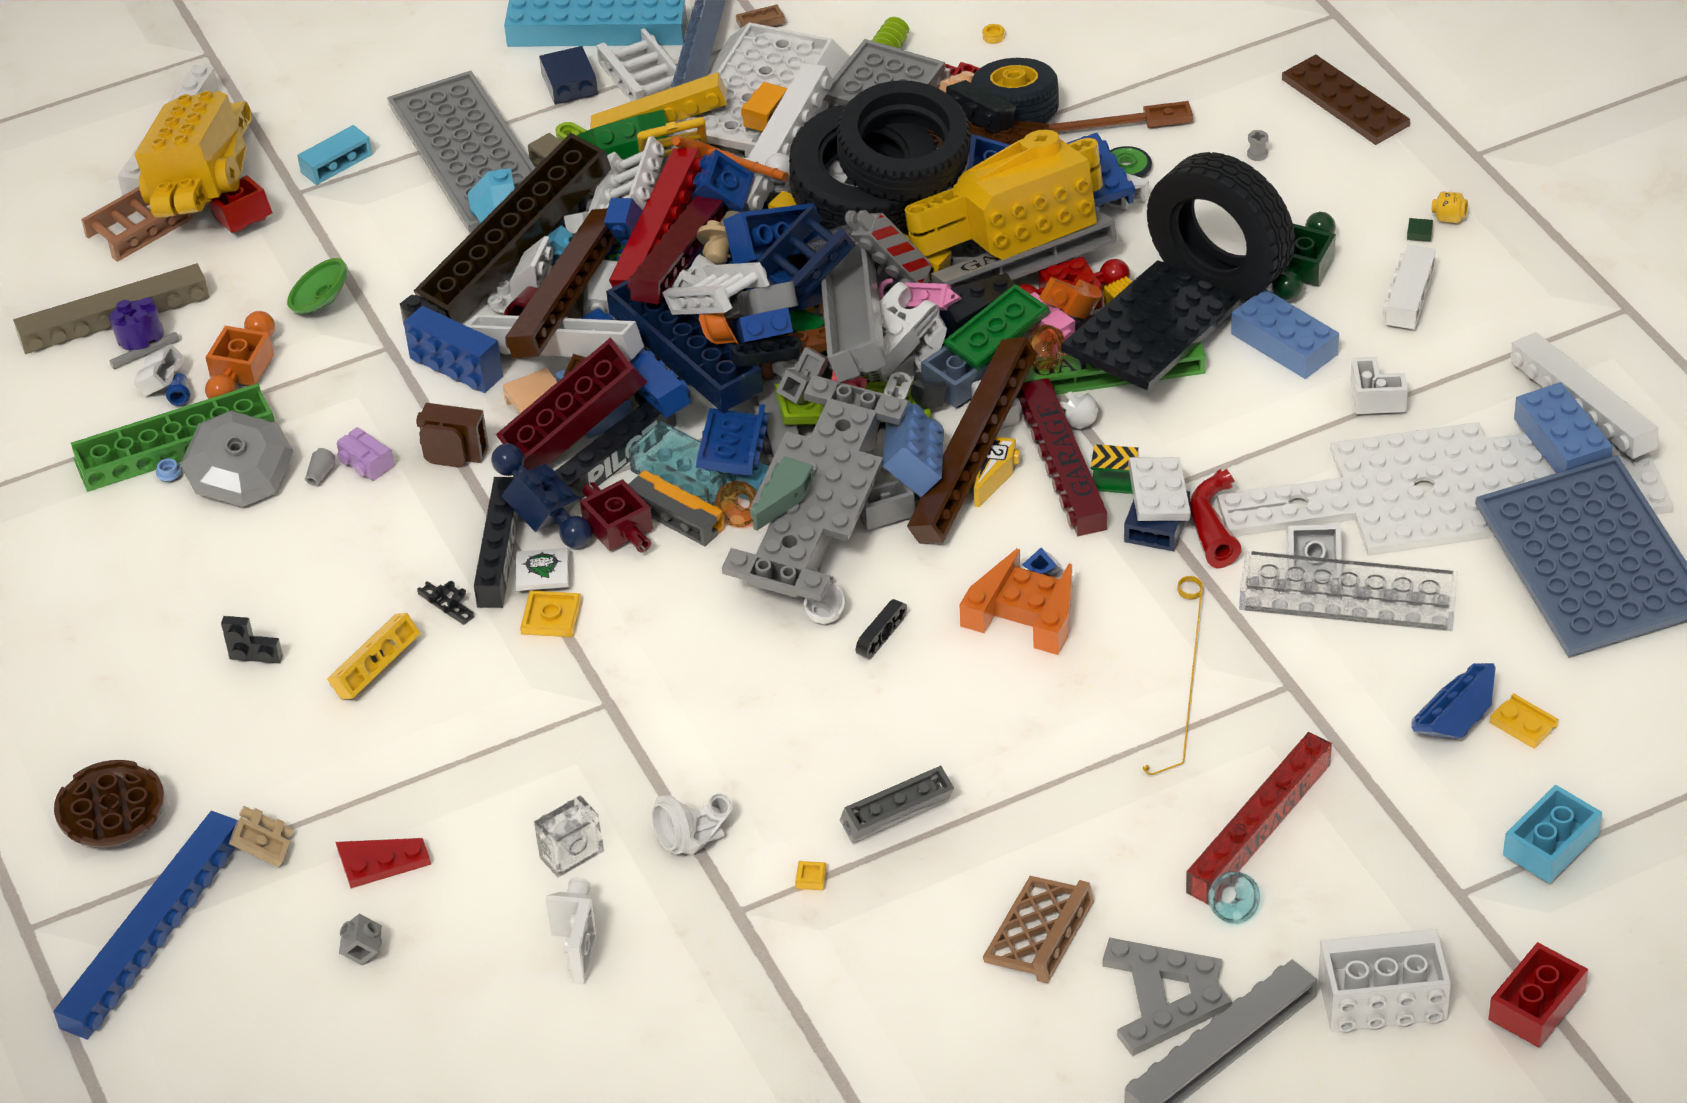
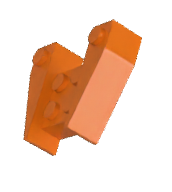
M1016 548L969 587L959 604L960 627L985 634L994 616L1033 627V648L1058 655L1069 633L1073 587L1072 564L1069 563L1060 579L1021 568L1020 549Z

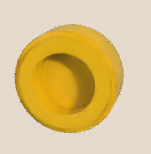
M989 24L982 30L983 40L990 44L1000 43L1005 38V29L999 24Z

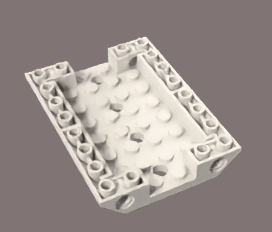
M749 22L728 38L706 73V76L719 72L727 89V105L675 123L703 117L706 121L708 145L714 144L744 150L745 158H748L762 134V131L744 127L743 116L741 115L743 104L748 102L753 92L763 82L788 88L802 63L827 66L829 74L833 79L850 56L832 38ZM823 100L815 115L828 110L831 102ZM697 128L669 134L668 137L696 131ZM674 145V146L665 147V148H666V149H672V148H676V146Z

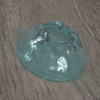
M1236 871L1226 872L1215 879L1211 885L1208 897L1209 905L1213 913L1222 921L1232 924L1242 923L1250 919L1258 909L1260 903L1259 887L1254 879L1245 873ZM1227 887H1233L1236 891V897L1230 903H1225L1222 899V893Z

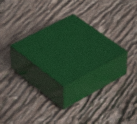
M1409 218L1407 240L1431 242L1433 220Z

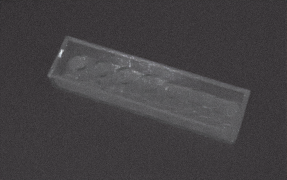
M1246 551L1240 584L1239 610L1453 631L1458 571Z

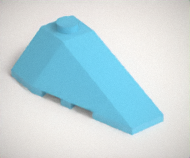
M511 168L487 172L467 193L470 212L478 218L479 224L515 189Z

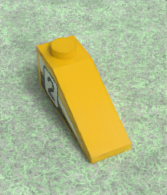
M996 437L976 477L974 507H980L1013 475L1015 464L1019 465L1021 455L1020 449H1016V439Z

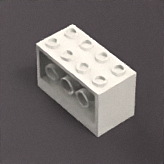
M1437 929L1321 940L1318 978L1331 1032H1348L1367 1028L1378 1029L1386 1026H1407L1416 1023H1436L1447 1020L1451 982Z

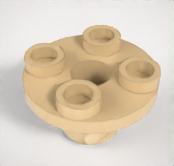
M710 220L707 222V225L701 226L698 229L697 239L705 245L703 249L705 258L716 265L727 263L728 258L731 257L729 253L731 251L725 226H722L718 221Z

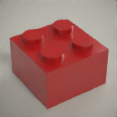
M248 175L240 178L237 191L221 193L220 197L212 198L211 202H209L214 218L231 233L242 231L247 225L261 222L268 215L273 214L264 189Z

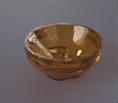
M1044 324L1037 327L1032 333L1029 342L1038 354L1033 363L1035 368L1049 370L1054 368L1063 359L1064 353L1061 352V347L1065 339L1060 329L1053 325ZM1058 343L1057 352L1054 356L1052 349L1054 344Z
M732 481L722 486L718 491L715 505L723 511L724 522L728 525L745 527L753 522V518L750 517V506L757 491L749 483ZM739 494H745L749 498L750 504L747 508L740 506L738 503Z

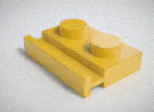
M1513 693L1508 701L1506 700L1490 715L1489 723L1535 749L1551 733L1553 728L1556 729L1558 727L1559 719Z

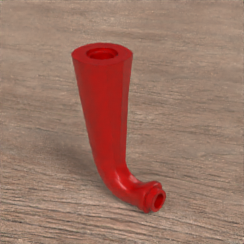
M1227 468L1224 471L1219 469L1213 476L1199 484L1190 499L1191 513L1200 545L1208 564L1214 568H1224L1232 564L1242 552L1239 541L1211 505L1212 498L1219 491L1233 487L1231 484L1235 480Z

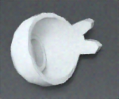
M1072 391L1068 392L1069 402L1061 401L1059 403L1062 409L1066 411L1065 416L1069 426L1076 429L1090 426L1095 421L1098 413L1096 401L1089 393L1077 398Z

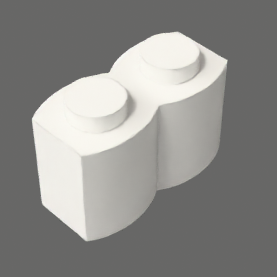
M173 344L149 354L144 361L143 369L139 370L135 375L134 385L144 396L167 387L173 380L174 371L181 367L183 355Z

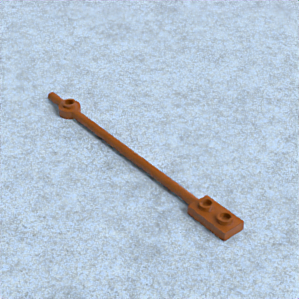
M1189 101L1143 106V113L1049 124V130L1065 132L1146 122L1147 128L1193 122V113Z

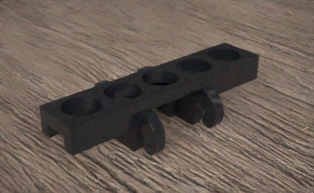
M426 581L423 588H417L418 595L461 624L465 625L474 618V612L459 603L465 597L466 590L455 588L453 581H449L443 586L440 584L437 587ZM452 591L454 594H452L451 598H448L446 595ZM444 602H447V605H448V606H446V605L441 606V604L444 603ZM462 614H467L468 617L465 618L462 616Z

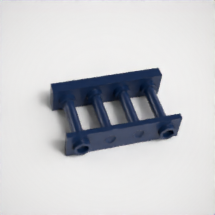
M812 205L802 212L790 227L755 262H760L761 266L765 269L770 285L777 284L769 276L778 267H781L793 277L790 281L794 283L798 306L856 246L849 235L841 228L835 234H832L820 223L823 221V218ZM812 231L827 241L818 252L803 242ZM795 249L810 259L800 270L786 260ZM798 306L788 308L789 314H791Z

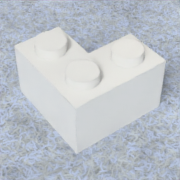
M1377 357L1352 358L1350 382L1355 413L1406 412L1408 387L1405 373L1380 374Z

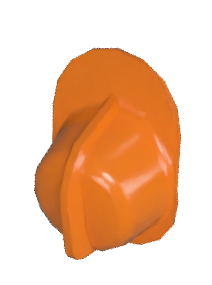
M704 313L699 315L702 331L709 341L715 344L733 342L738 344L726 323L724 313Z

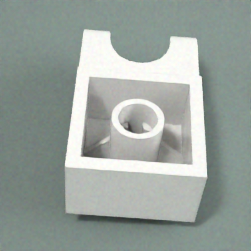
M902 282L896 283L879 301L886 366L884 368L887 377L920 343L919 339L939 316V306L929 300L923 301L913 309H905L911 300V291L909 286Z

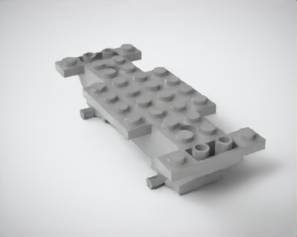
M812 375L804 392V400L822 404L825 407L811 437L788 431L785 432L750 506V514L753 505L759 503L763 486L769 484L774 466L780 464L783 456L813 465V482L801 502L771 521L756 554L734 548L730 549L722 566V574L746 580L747 584L795 598L805 599L806 597L821 602L829 583L833 584L834 582L833 576L820 573V568L824 561V553L831 537L849 541L879 471H884L883 457L872 455L876 446L880 421L900 426L908 409V400Z

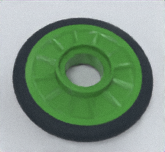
M1121 146L1110 150L1111 154L1114 153L1116 155L1119 167H1123L1127 174L1143 177L1152 167L1151 157L1140 148ZM1122 162H1130V163H1132V164L1124 165V164H1121V163H1122Z

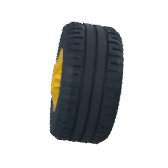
M1017 57L996 60L982 66L971 80L972 84L1015 105V121L1046 123L1055 115L1059 108L1057 74L1049 65L1036 59Z

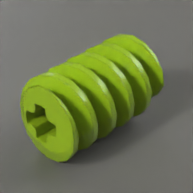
M895 16L889 17L884 21L871 41L900 49L908 37L907 33H909L910 28L903 19Z

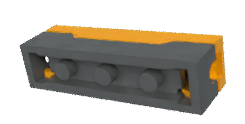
M644 470L628 484L650 506L652 519L705 547L725 529L722 510L701 500L698 496L682 490L677 485L661 479L658 475H653Z

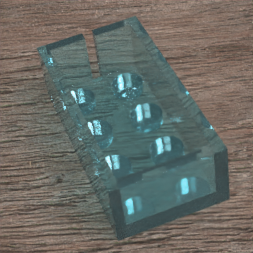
M662 421L628 449L630 468L633 473L639 475L642 471L646 470L673 485H677L682 490L698 496L701 500L713 506H716L723 499V494L727 496L738 486L736 475L729 474L728 472L706 471L696 468L701 441Z

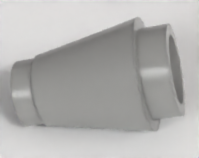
M318 448L317 451L312 453L305 481L308 484L318 486L335 465V455L330 450Z

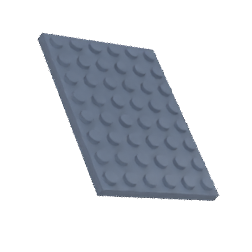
M1618 455L1476 497L1475 504L1568 657L1687 621V561Z

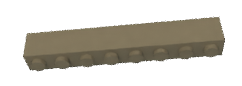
M198 263L22 316L13 319L23 351L25 354L112 328L109 320L110 314L117 308L116 304L122 300H130L131 302L150 297L156 304L158 313H162L210 297L205 277Z

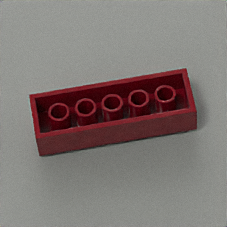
M610 337L502 428L496 436L502 444H514L521 449L524 455L523 466L527 470L544 463L550 465L645 385L647 381L626 353Z

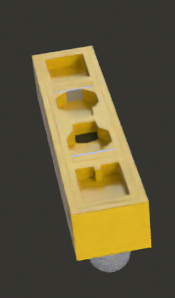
M408 613L394 614L327 678L330 687L335 690L341 700L353 699L421 634Z

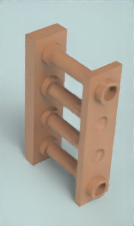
M137 187L82 218L81 221L85 237L89 239L97 233L108 240L112 258L118 262L194 218L193 213L155 218L151 210L146 207L148 204L144 202L140 189ZM137 211L146 218L134 224L127 217ZM118 222L127 229L115 235L108 227Z

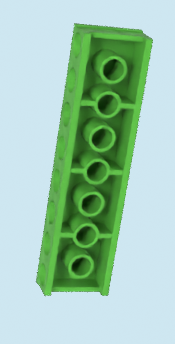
M259 383L71 442L74 454L73 459L86 491L89 492L155 471L157 464L163 459H174L177 463L182 462L198 424L232 410L275 422L273 412L270 410L261 392Z

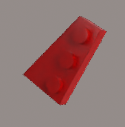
M423 838L335 842L350 889L431 865Z

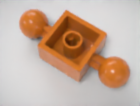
M264 311L250 313L245 319L244 329L224 326L205 357L210 379L205 386V394L208 399L237 390L235 383L249 386L258 383L274 356L271 336L275 330V322L270 314Z

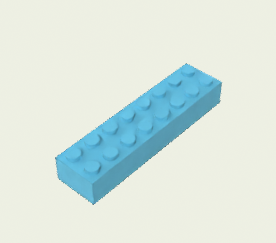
M509 0L504 28L507 47L596 46L604 42L607 46H629L642 41L640 29L643 28L655 37L659 45H683L687 15L685 0Z

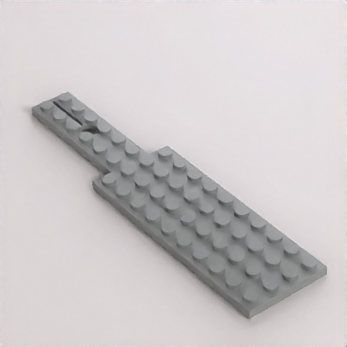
M471 70L387 97L388 105L469 233L479 225V220L470 212L467 193L487 172L511 168L514 188H516L535 169L528 155Z

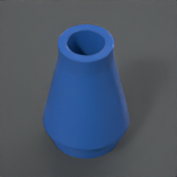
M182 373L174 375L172 382L166 390V398L174 406H182L190 399L187 377Z

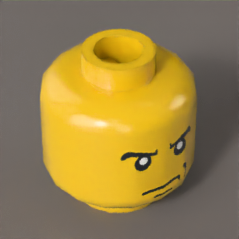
M1442 191L1437 199L1432 201V213H1436V218L1440 222L1459 223L1462 218L1467 216L1468 199H1464L1462 193Z

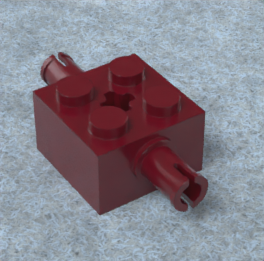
M623 479L602 490L595 482H590L593 489L589 484H586L583 488V494L586 498L580 500L581 514L590 523L592 533L609 551L627 542H630L638 552H644L640 545L647 551L651 546V540L644 534L653 530L650 506Z

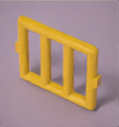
M703 117L678 123L674 121L666 123V126L641 131L637 134L639 153L644 151L647 139L650 136L656 138L697 128V130L675 136L698 140L708 144L706 121ZM675 136L658 139L657 141L664 148L674 146L672 138ZM673 148L665 150L664 157L670 156Z

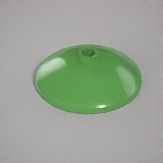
M331 258L311 268L296 282L290 291L287 299L288 307L294 313H309L330 305L339 295L346 281L348 273L347 264L340 258Z

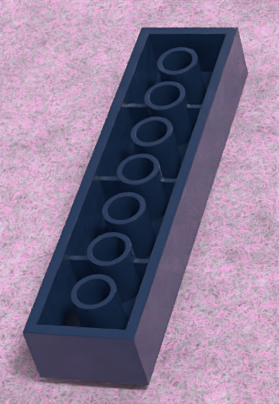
M628 280L606 291L609 314L619 321H636L642 342L722 413L763 391L761 368L757 365L744 367L734 364L732 361L734 345L732 343L715 344L709 341L702 331L698 314L672 315L665 298L659 304L631 300V293L627 286Z

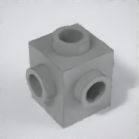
M360 913L350 921H346L340 929L339 954L363 965L379 952L382 943V925Z

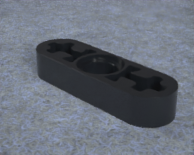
M784 336L739 343L733 347L732 361L738 366L745 367L796 359L801 355L802 341L794 336Z
M896 599L890 600L859 637L855 648L856 654L871 659L904 620L907 613V604Z

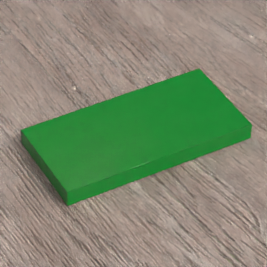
M1014 284L943 341L944 346L979 371L992 360L1002 339L1020 338L1050 313L1049 307L1017 284Z

